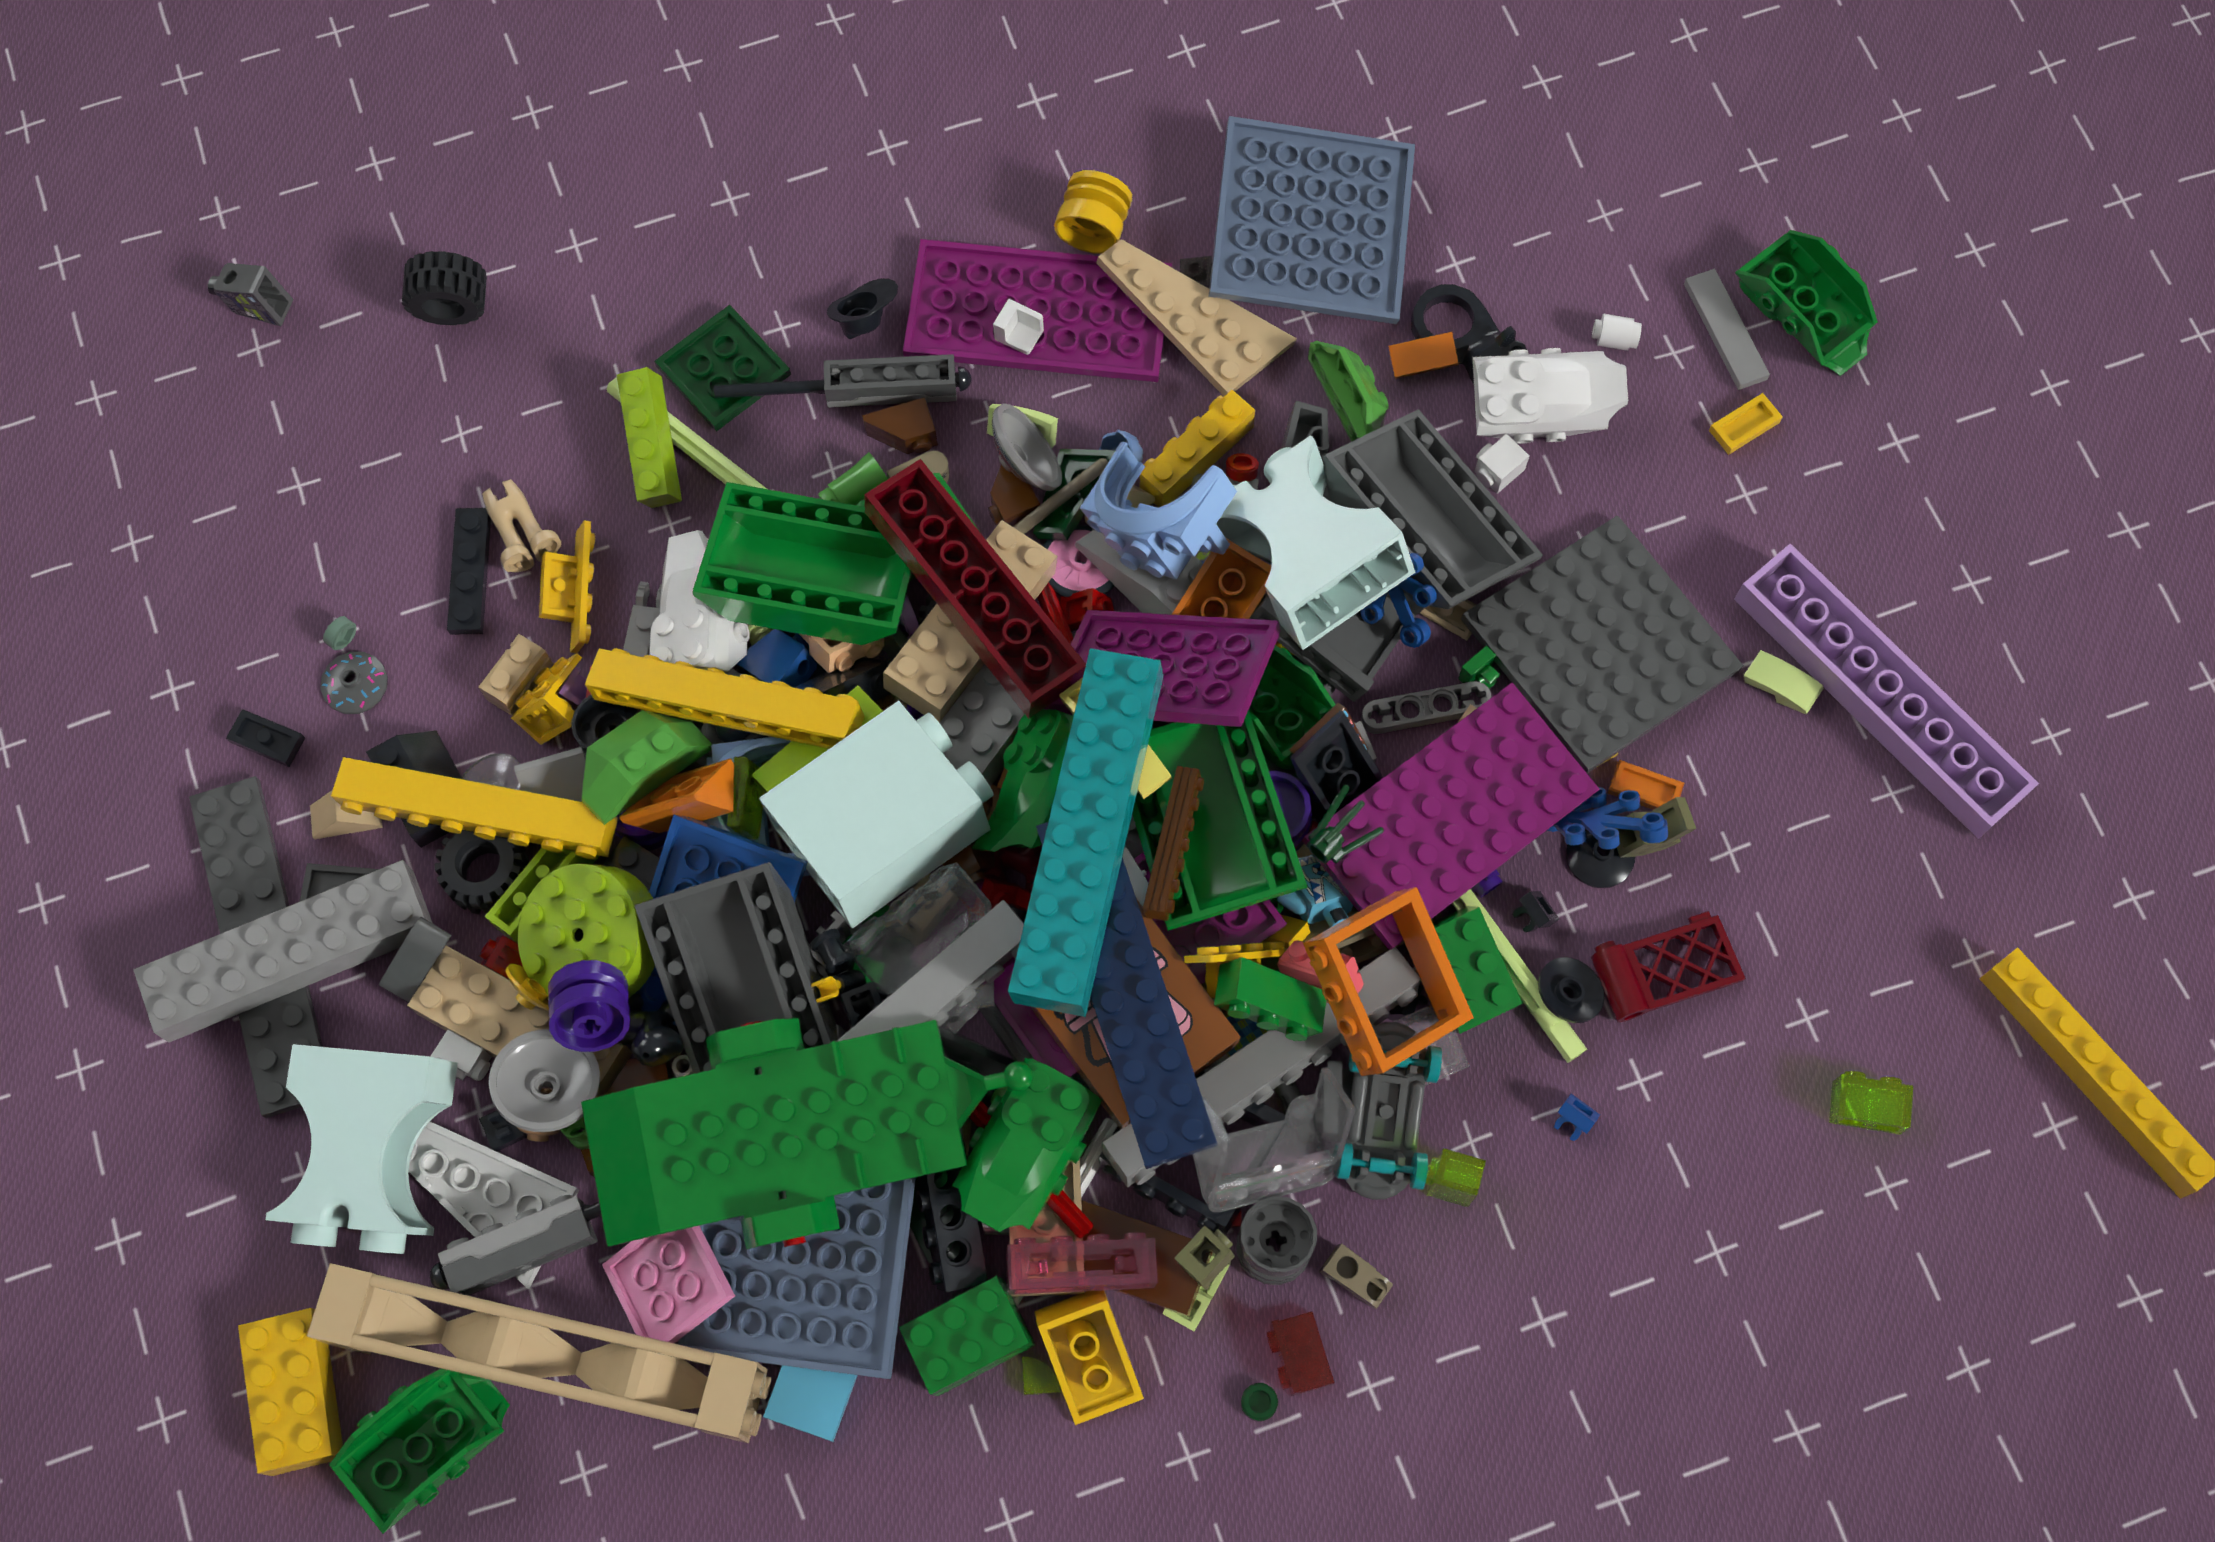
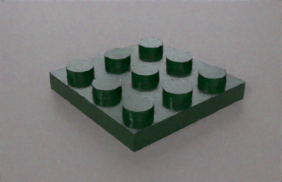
M730 304L654 361L660 372L716 432L763 396L715 398L714 385L782 382L792 375L790 368Z

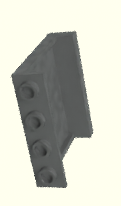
M1403 590L1415 618L1425 608L1414 603ZM1268 593L1258 604L1249 619L1279 621ZM1388 593L1383 607L1384 616L1374 624L1365 622L1360 610L1304 650L1299 647L1281 625V632L1277 641L1350 700L1355 702L1370 689L1374 683L1373 677L1400 640L1402 624ZM1370 609L1371 614L1375 616V612Z

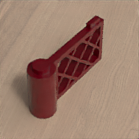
M1709 911L1689 917L1690 924L1625 945H1616L1614 941H1608L1594 948L1596 953L1591 956V960L1617 1022H1625L1647 1012L1737 984L1746 979L1718 915L1711 917ZM1712 926L1717 938L1714 948L1696 940L1701 929ZM1693 932L1692 937L1686 935ZM1676 938L1688 944L1683 958L1665 950L1670 939ZM1662 942V944H1661L1660 947L1654 945V944H1657V943ZM1693 947L1711 955L1705 969L1688 961ZM1645 948L1657 954L1651 968L1638 962L1635 950ZM1662 957L1679 965L1674 980L1656 971ZM1717 958L1727 963L1733 976L1723 979L1711 973L1710 971L1715 959ZM1684 968L1702 976L1698 987L1692 989L1679 983ZM1653 978L1671 986L1665 998L1654 1000L1649 988ZM1707 979L1713 981L1711 983L1705 984ZM1675 989L1681 991L1680 993L1674 994Z

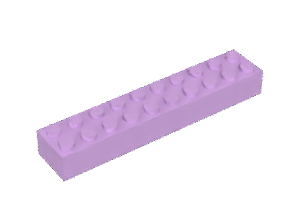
M1789 544L1742 584L1734 600L1813 678L1821 683L1864 728L1978 839L2039 784L1793 545Z

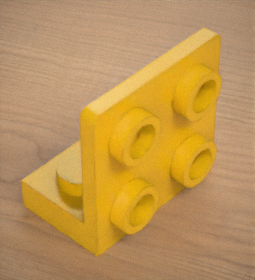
M578 653L568 659L561 657L550 669L545 667L534 678L533 682L536 684L532 691L527 690L515 703L519 708L511 719L540 745L572 727L571 722L575 711L566 700L560 698L555 693L582 659Z

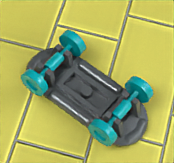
M1383 1022L1373 1026L1384 1054L1418 1034L1407 1025L1397 1022ZM1428 1046L1427 1049L1425 1047L1382 1074L1367 1076L1360 1075L1355 1062L1352 1061L1350 1052L1349 1069L1351 1072H1354L1346 1138L1345 1143L1340 1142L1338 1146L1335 1176L1338 1179H1345L1351 1189L1362 1197L1372 1200L1387 1199L1405 1189L1409 1182L1412 1189H1424L1428 1172V1156L1425 1153H1418L1416 1151L1425 1082L1437 1083L1442 1064L1441 1047Z

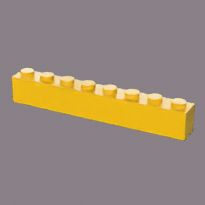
M614 648L612 651L598 649L585 682V686L594 700L829 749L859 729L865 717L859 702L849 695H827L811 687H806L802 690L793 688L781 681L763 682L747 674H741L739 677L728 675L717 668L704 670L694 668L691 664L677 661L675 664L664 662L652 655H644V657L635 656L618 648Z
M346 757L342 759L331 797L341 805L340 809L351 814L360 815L362 811L373 812L374 816L383 820L394 821L395 817L407 819L408 823L419 827H428V824L431 823L441 825V829L460 834L462 830L473 831L474 835L487 840H494L495 836L508 838L510 843L519 846H528L529 842L541 844L543 849L556 853H561L563 849L573 850L576 855L587 859H595L596 855L608 857L618 821L616 816L603 825L583 802Z
M2018 947L1979 978L2180 1199L2197 1192L2215 1177V1160Z

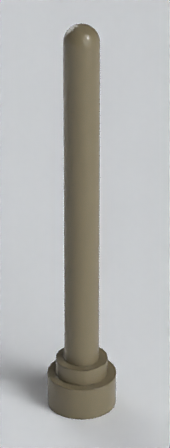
M1104 458L1097 460L1013 527L1023 534L1027 533L1100 476L1108 461Z

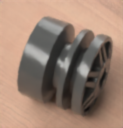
M1272 1196L1258 1201L1247 1211L1237 1236L1236 1253L1241 1267L1251 1278L1263 1284L1282 1285L1294 1281L1304 1272L1317 1244V1228L1313 1217L1301 1203L1288 1197ZM1271 1238H1275L1277 1244H1282L1279 1252H1274L1273 1246H1267Z

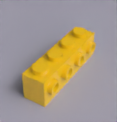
M1230 390L1224 397L1222 395L1218 396L1201 418L1196 416L1190 421L1186 431L1179 438L1173 437L1166 443L1163 452L1156 459L1150 458L1143 464L1145 468L1140 474L1139 488L1154 495L1155 502L1153 503L1158 507L1174 501L1193 483V478L1197 474L1206 472L1254 428L1255 409L1233 390Z

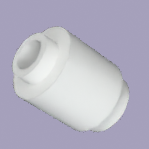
M1603 314L1601 320L1595 319L1592 338L1597 339V346L1627 351L1629 348L1636 349L1641 335L1642 324L1634 322V318Z

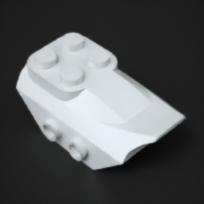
M1548 348L1541 350V354H1529L1528 350H1513L1507 356L1473 357L1477 435L1501 439L1507 434L1517 444L1531 443L1533 438L1546 437V442L1565 441L1566 436L1608 429L1611 417L1628 404L1626 366L1607 358L1603 351L1561 353L1560 348Z
M696 530L669 537L663 566L660 614L651 626L649 655L658 657L664 662L675 664L677 661L691 664L694 668L704 670L717 668L727 672L747 655V641L749 640L747 624L727 620L693 596L692 591L709 540L703 531Z

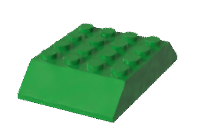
M726 482L692 593L694 597L729 621L865 645L897 632L912 572L865 514V507Z
M1249 710L1241 727L1174 722L1152 729L1148 745L1169 771L1172 779L1145 799L1137 792L1132 815L1150 874L1177 766L1199 769L1201 778H1204L1203 789L1198 792L1197 796L1199 798L1198 810L1194 811L1192 817L1194 818V828L1188 834L1190 840L1189 849L1187 852L1184 851L1183 859H1185L1184 870L1179 872L1178 876L1180 880L1179 891L1174 893L1173 900H1175L1173 914L1170 913L1168 921H1165L1168 931L1308 888Z

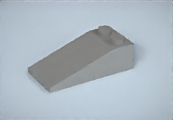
M1092 530L1075 543V547L1142 613L1172 615L1203 565L1198 558L1192 556L1177 580L1166 576L1158 578L1146 570L1140 568L1132 570L1122 564L1120 561L1121 556L1105 542L1106 537L1104 534L1096 530Z

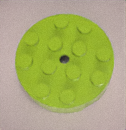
M572 864L549 873L532 890L521 911L518 927V948L527 976L537 981L548 995V983L555 972L568 964L581 960H598L612 964L622 971L628 982V998L634 995L646 983L655 967L634 906L653 899L648 889L631 873L611 866Z

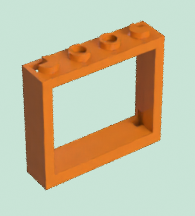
M1417 887L1395 891L1303 943L1310 959L1309 963L1315 970L1322 986L1323 995L1330 1004L1337 1020V1027L1344 1036L1352 1055V1061L1355 1062L1361 1076L1382 1074L1474 1018ZM1392 913L1439 1021L1384 1054L1336 944Z

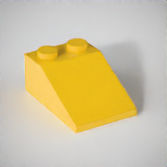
M1103 1285L1086 1291L1084 1294H1078L1034 1311L1040 1334L1075 1425L1144 1399Z

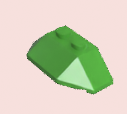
M1319 341L1311 342L1308 360L1351 442L1383 427L1389 405L1385 394L1382 391L1378 392L1374 385L1375 378L1369 365L1364 366L1360 356L1345 347Z
M642 710L587 747L582 802L605 825L711 751L712 743L690 721Z

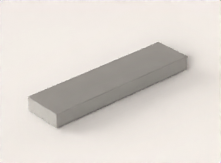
M1715 268L1686 278L1684 286L1737 389L1740 390L1768 380L1770 374Z

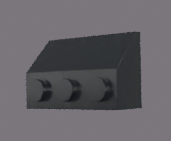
M436 730L396 735L366 751L372 763L463 779ZM401 818L409 835L420 848L449 833L441 829V825L429 823L428 827H419L408 823L407 819Z

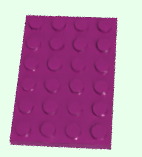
M1087 610L1072 640L1071 646L1085 663H1087L1090 648L1160 660L1164 677L1153 721L1241 727L1281 629L1277 620ZM1061 698L1044 708V710H1058L1073 715L1064 705Z

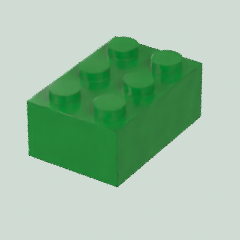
M1466 906L1432 922L1474 1017L1452 1032L1461 1034L1523 1004L1480 907Z
M998 1276L899 1327L929 1394L933 1396H940L1036 1345L1013 1297H1011V1292L1005 1280Z

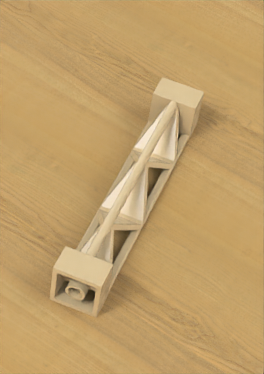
M332 1263L329 1265L307 1334L309 1338L335 1347L365 1354H371V1352L689 1426L706 1434L749 1443L751 1435L756 1436L758 1433L761 1414L757 1413L760 1399L767 1398L771 1384V1377L767 1376L768 1370L758 1362L428 1287ZM414 1297L476 1312L447 1322ZM550 1329L610 1342V1344L581 1353ZM441 1343L456 1358L407 1346ZM685 1360L711 1366L708 1377ZM576 1375L592 1390L543 1378ZM700 1408L698 1415L680 1411L683 1409Z

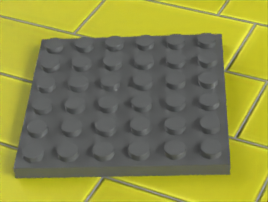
M1618 515L1466 611L1461 617L1462 622L1483 648L1487 645L1496 654L1495 663L1511 683L1513 682L1586 773L1738 673L1744 666Z

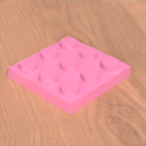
M700 1226L632 1241L602 1264L635 1334L675 1344L735 1297Z

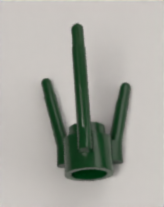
M1344 785L1317 828L1308 836L1310 840L1307 843L1309 851L1314 857L1325 864L1330 860L1337 864L1346 854L1384 832L1382 827H1378L1342 847L1341 844L1344 842V838L1340 832L1364 807L1365 802L1362 800L1350 809L1335 827L1329 826L1325 829L1348 792V785Z

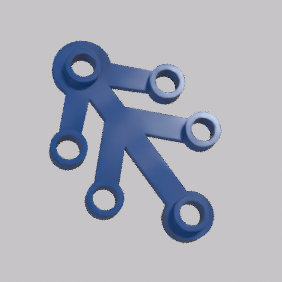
M1409 553L1415 566V573L1411 575L1414 576L1423 569L1424 562L1417 553ZM1408 577L1363 608L1361 616L1369 624H1374L1382 619L1384 616L1383 607L1389 593L1402 624L1400 639L1404 645L1416 648L1429 640L1431 630L1426 621L1414 618L1403 590L1412 594L1415 603L1423 608L1436 601L1437 592L1431 585H1423ZM1422 592L1426 593L1428 600L1423 597ZM1370 609L1375 612V616L1371 614Z
M1598 787L1599 790L1547 830L1550 832L1559 831L1565 837V842L1569 845H1579L1586 840V828L1598 840L1599 846L1603 849H1613L1619 846V831L1615 828L1640 831L1641 840L1647 843H1660L1668 838V823L1660 813H1647L1642 819L1614 816L1640 808V795L1637 791H1623L1619 794V801L1606 805V790L1602 787ZM1591 807H1592V808H1597V809H1594V810H1591V811H1588V812H1580V811L1589 809V808H1591Z

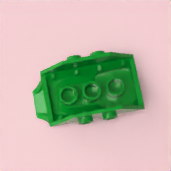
M1790 230L1735 272L1744 294L1766 317L1775 321L1779 320L1784 330L1788 334L1793 335L1821 366H1826L1841 376L1867 355L1869 332L1878 323L1867 285L1862 281L1860 274L1855 269L1850 268L1840 257L1838 251L1833 246L1828 245L1823 238Z
M1276 645L1248 710L1263 755L1278 767L1290 770L1295 769L1290 759L1292 756L1289 751L1290 748L1336 704L1309 665L1301 664L1292 657L1288 650L1279 648Z
M1042 709L1029 719L1025 714L1021 717L1014 740L1004 752V767L1008 772L1004 779L997 805L988 821L990 830L977 839L972 847L973 850L996 852L1007 846L1032 849L1042 845L1036 826L1049 822L1074 716L1058 710Z
M1025 1058L1023 1061L1033 1071L1031 1085L1023 1091H1014L1008 1087L1003 1097L1000 1095L995 1097L987 1112L992 1117L985 1129L979 1126L969 1143L973 1150L966 1160L968 1166L962 1167L952 1185L959 1189L962 1201L961 1211L998 1232L1018 1225L1030 1229L1052 1193L1059 1196L1069 1178L1063 1173L1070 1161L1077 1164L1087 1145L1081 1141L1102 1102L1096 1094L1082 1084L1052 1067L1031 1058Z
M439 1369L412 1383L409 1387L404 1385L398 1388L389 1396V1403L378 1413L376 1411L368 1413L357 1423L358 1429L350 1435L329 1466L382 1534L418 1504L420 1507H423L431 1502L439 1494L437 1488L449 1478L453 1481L464 1474L470 1467L468 1462L504 1432L502 1422L510 1404L491 1380Z

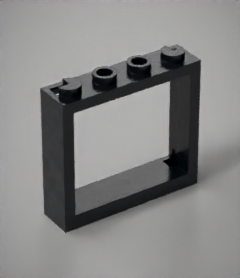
M1202 1071L1200 1074L1196 1076V1079L1205 1074L1206 1072ZM1253 1102L1243 1109L1245 1113L1240 1119L1267 1134L1222 1212L1155 1175L1141 1185H1137L1136 1182L1133 1183V1190L1147 1200H1152L1154 1197L1166 1204L1165 1208L1177 1217L1183 1218L1186 1215L1197 1221L1196 1225L1200 1229L1206 1226L1212 1233L1219 1229L1226 1236L1288 1129L1289 1117L1263 1103L1257 1105ZM1118 1126L1116 1127L1112 1135L1120 1131ZM1102 1151L1099 1155L1100 1168L1103 1169L1102 1172L1111 1176L1113 1181L1120 1183L1122 1179Z

